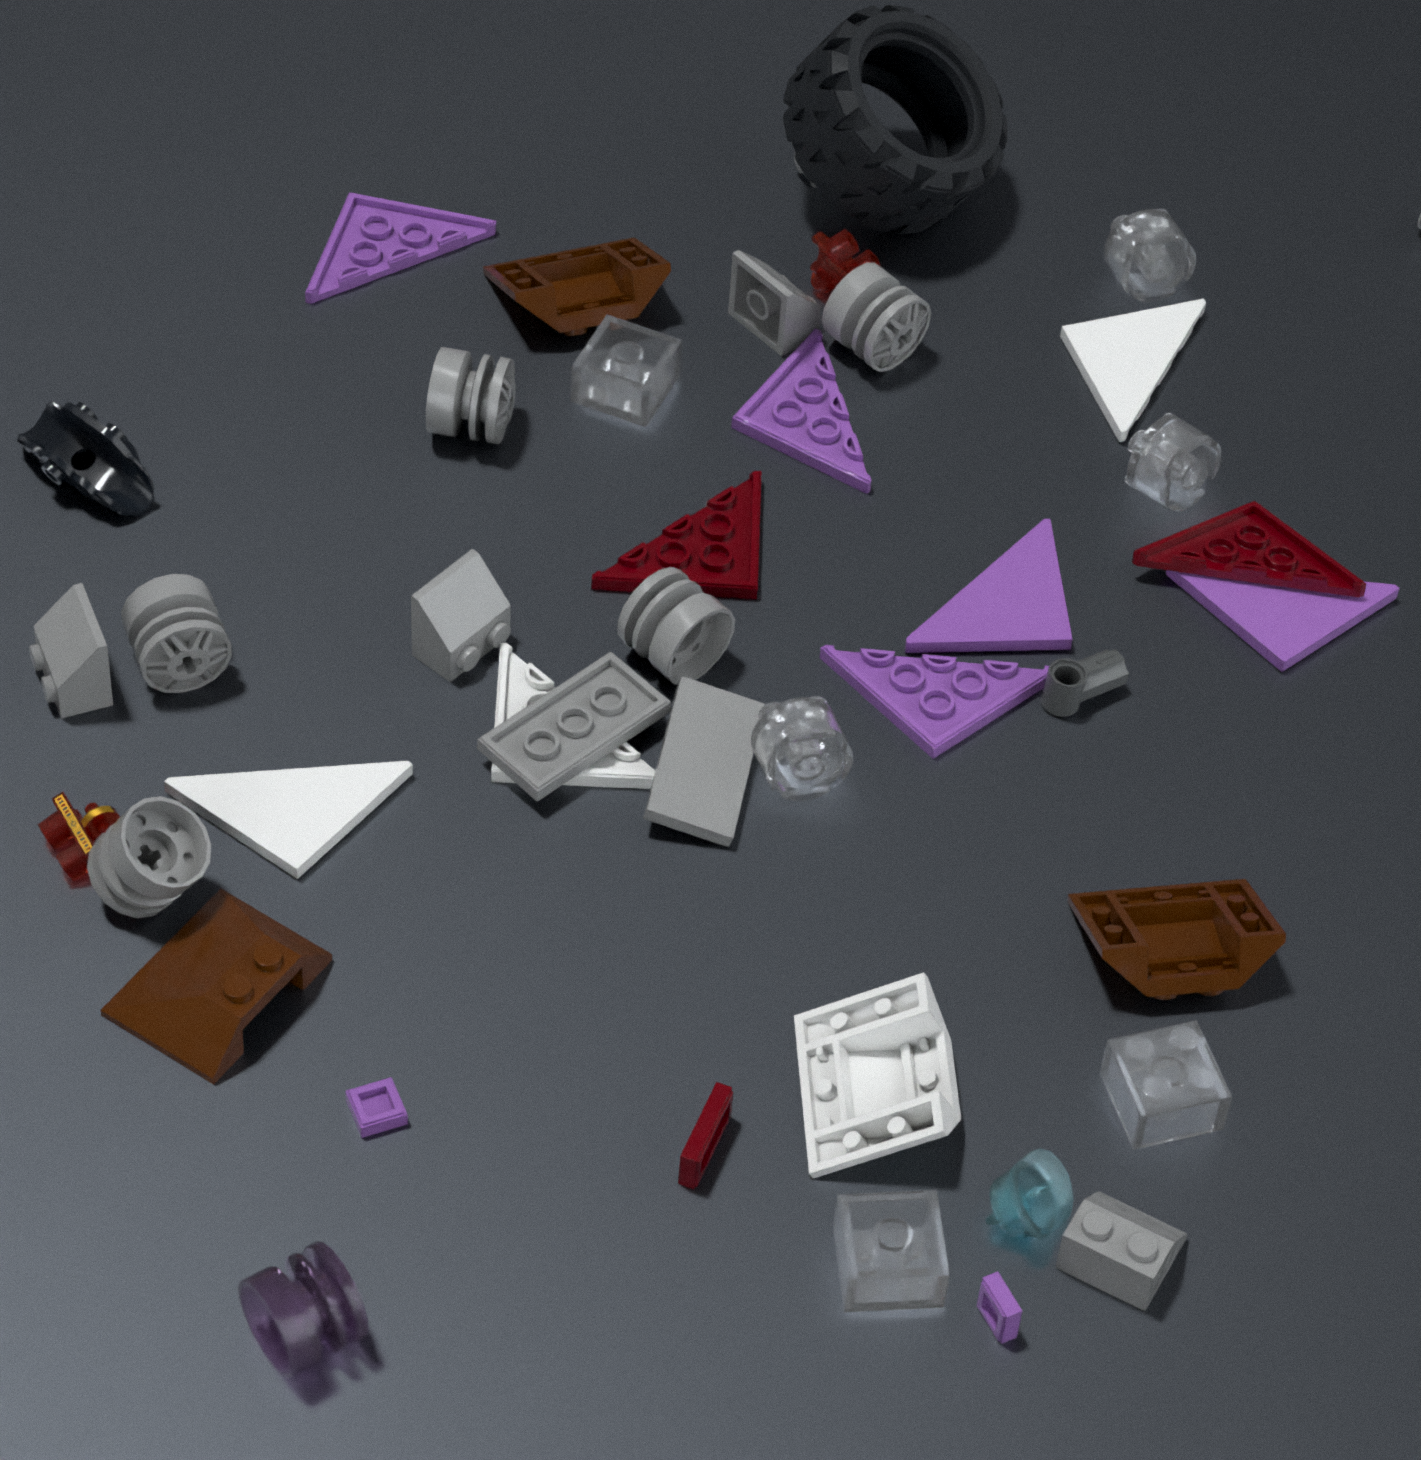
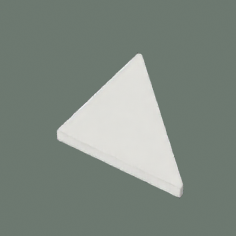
M1204 298L1062 326L1060 337L1119 442L1125 441L1128 437L1129 430L1150 401V396L1157 385H1160L1176 354L1178 351H1181L1191 335L1197 320L1204 314L1206 306Z
M500 643L494 728L555 688V682L532 663L526 664L513 653V648L508 643ZM625 742L563 785L650 789L655 770L640 758L641 754ZM492 763L491 782L515 783Z
M409 761L169 777L164 781L166 793L298 879L413 774V764Z

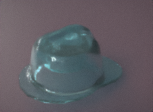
M1039 1148L1029 1152L1010 1170L996 1178L990 1187L992 1211L984 1220L987 1225L999 1224L1001 1229L1013 1238L1034 1237L1039 1240L1048 1238L1066 1222L1071 1214L1073 1205L1072 1184L1067 1170L1060 1159L1051 1151Z

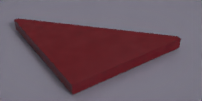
M755 470L749 474L748 480L735 488L730 486L714 496L698 512L691 516L686 514L664 528L662 534L647 544L642 542L620 556L617 563L603 572L599 570L592 574L591 590L633 592L647 577L658 570L674 567L684 572L689 580L695 581L700 585L703 593L713 597L757 599L762 471Z
M1256 501L1249 502L1134 550L1132 563L1140 567L1358 598L1364 596L1366 583Z

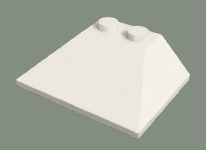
M924 972L794 1015L809 1175L812 1178L948 1136L960 1122L961 1112L952 1042L929 979Z

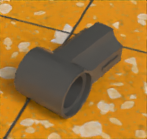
M1107 649L1079 661L1069 658L1056 659L1048 668L1041 695L1043 708L1055 716H1072L1078 711L1082 701L1126 684L1129 673L1125 666V658L1116 649L1111 651Z

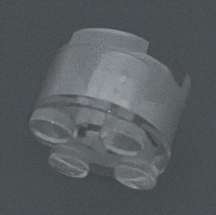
M1141 210L1129 216L1121 215L1111 223V232L1104 246V258L1123 289L1136 300L1146 303L1161 301L1176 293L1177 291L1174 287L1183 279L1186 282L1190 279L1196 266V253L1167 210Z
M1168 412L1162 418L1155 421L1146 431L1138 430L1131 437L1128 450L1132 453L1128 462L1125 482L1164 508L1174 512H1183L1196 504L1206 491L1201 489V486L1207 476L1214 480L1221 462V447L1218 442L1214 441L1206 433L1173 413Z
M823 697L795 698L782 703L771 702L763 706L759 711V720L751 734V747L768 786L773 791L780 792L784 799L808 801L819 798L831 791L829 785L839 776L843 781L849 774L853 763L851 746L834 711Z

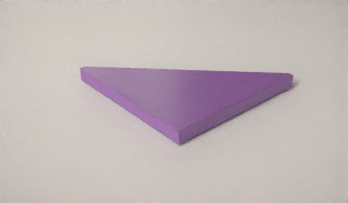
M349 192L305 291V301L310 304L491 237L496 233V221Z
M815 328L732 417L731 428L868 494L871 489L872 480L865 469L863 454L856 433H853L843 395L839 392L835 380L836 374L829 354L825 351L822 342V333Z
M1043 519L906 638L905 653L1071 650L1073 639L1051 519Z
M1166 571V575L1281 672L1397 599L1399 588L1394 584L1365 582L1364 596L1358 598Z
M824 645L820 649V659L932 759L1042 690L1049 668L1046 665L1043 670L1020 668L1018 663L983 660V664L956 662L957 657L922 654L921 658L895 656V651L860 648V652L835 650L833 645Z

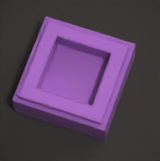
M392 1077L345 1091L347 1105L361 1138L408 1124V1114Z
M997 1271L982 1278L977 1308L996 1339L1003 1344L1017 1338L1022 1309Z

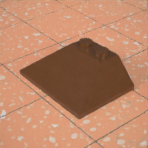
M633 237L483 266V272L486 277L512 299L559 333L563 332V335L575 336L586 333L588 327L601 325L603 328H616L625 325V320L638 318L671 272V263Z
M1246 879L1068 894V904L1102 959L1145 996L1155 999L1170 1000L1176 998L1178 994L1189 993L1215 996L1221 994L1223 990L1239 989L1286 942L1285 931Z
M220 889L100 1010L101 1016L214 1085L244 1053L242 1030L288 982L304 990L332 961V954L225 890Z

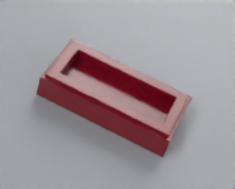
M716 1082L680 1155L678 1184L691 1189L698 1186L731 1118L734 1092L732 1087Z

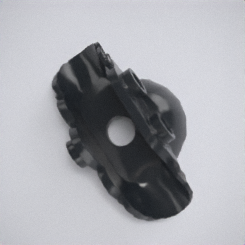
M51 401L46 405L34 427L25 433L19 434L17 442L22 444L23 448L31 455L39 458V462L43 465L41 469L56 484L60 485L65 481L71 486L74 485L84 496L96 500L120 515H132L135 517L143 515L151 508L155 500L153 496V480L150 478L148 471L140 464L137 450L115 425L108 423L104 426L97 421V416L85 404L78 402L77 405L67 402L62 407ZM91 452L95 454V462L89 469L76 470L73 468V461L80 453Z

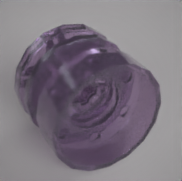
M316 1241L306 1246L302 1254L293 1253L289 1255L285 1261L286 1275L278 1267L268 1266L241 1280L238 1286L242 1310L255 1340L272 1366L284 1377L291 1378L319 1363L322 1358L321 1344L329 1351L337 1353L344 1349L347 1342L356 1343L365 1338L369 1332L368 1317L358 1289L345 1265L324 1242Z

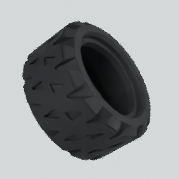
M886 5L880 10L877 6H869L854 12L849 18L842 21L796 67V72L788 80L783 102L789 108L783 113V122L787 140L792 142L796 152V162L808 181L814 183L821 191V196L842 214H850L857 219L859 224L880 232L894 230L897 234L922 232L928 227L936 226L991 178L1003 160V150L1007 144V117L1002 113L1003 100L993 77H990L983 65V61L967 42L962 41L948 26L929 15L922 16L916 14L912 8ZM862 83L885 93L909 115L923 137L928 150V157L906 147L882 125L865 97Z

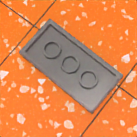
M609 652L478 738L477 750L538 802L670 713L671 701L615 654Z
M681 676L673 699L643 819L729 847L734 838L765 704Z

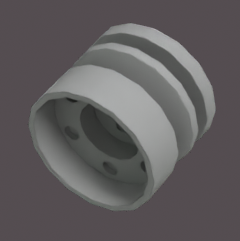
M864 263L848 273L830 294L824 307L822 324L824 330L847 348H852L853 353L864 360L870 367L878 372H883L896 367L913 353L929 327L931 309L925 300L906 286H900V282L876 263Z
M441 347L433 365L427 394V432L457 437L464 420H468L470 440L479 441L485 429L486 442L500 444L507 424L511 419L515 402L514 359L500 357L494 371L493 356L484 354L477 371H473L471 352Z
M668 567L658 570L647 577L632 592L620 613L617 623V634L621 641L628 647L634 648L640 657L649 659L651 665L671 683L678 684L681 676L693 680L698 679L707 673L720 659L733 636L735 618L732 612L716 598L703 593L700 585L695 581L689 580L684 572L674 567Z
M169 574L154 578L139 586L126 599L121 610L122 625L128 641L134 649L135 659L139 664L142 677L150 687L164 693H183L199 689L212 682L227 668L232 657L231 641L225 632L223 622L218 617V610L211 592L202 580L191 575Z
M162 796L144 798L131 806L117 819L116 823L111 825L96 839L88 854L87 871L93 889L106 905L119 914L130 917H151L167 908L204 875L210 864L211 842L206 827L195 812L181 802Z

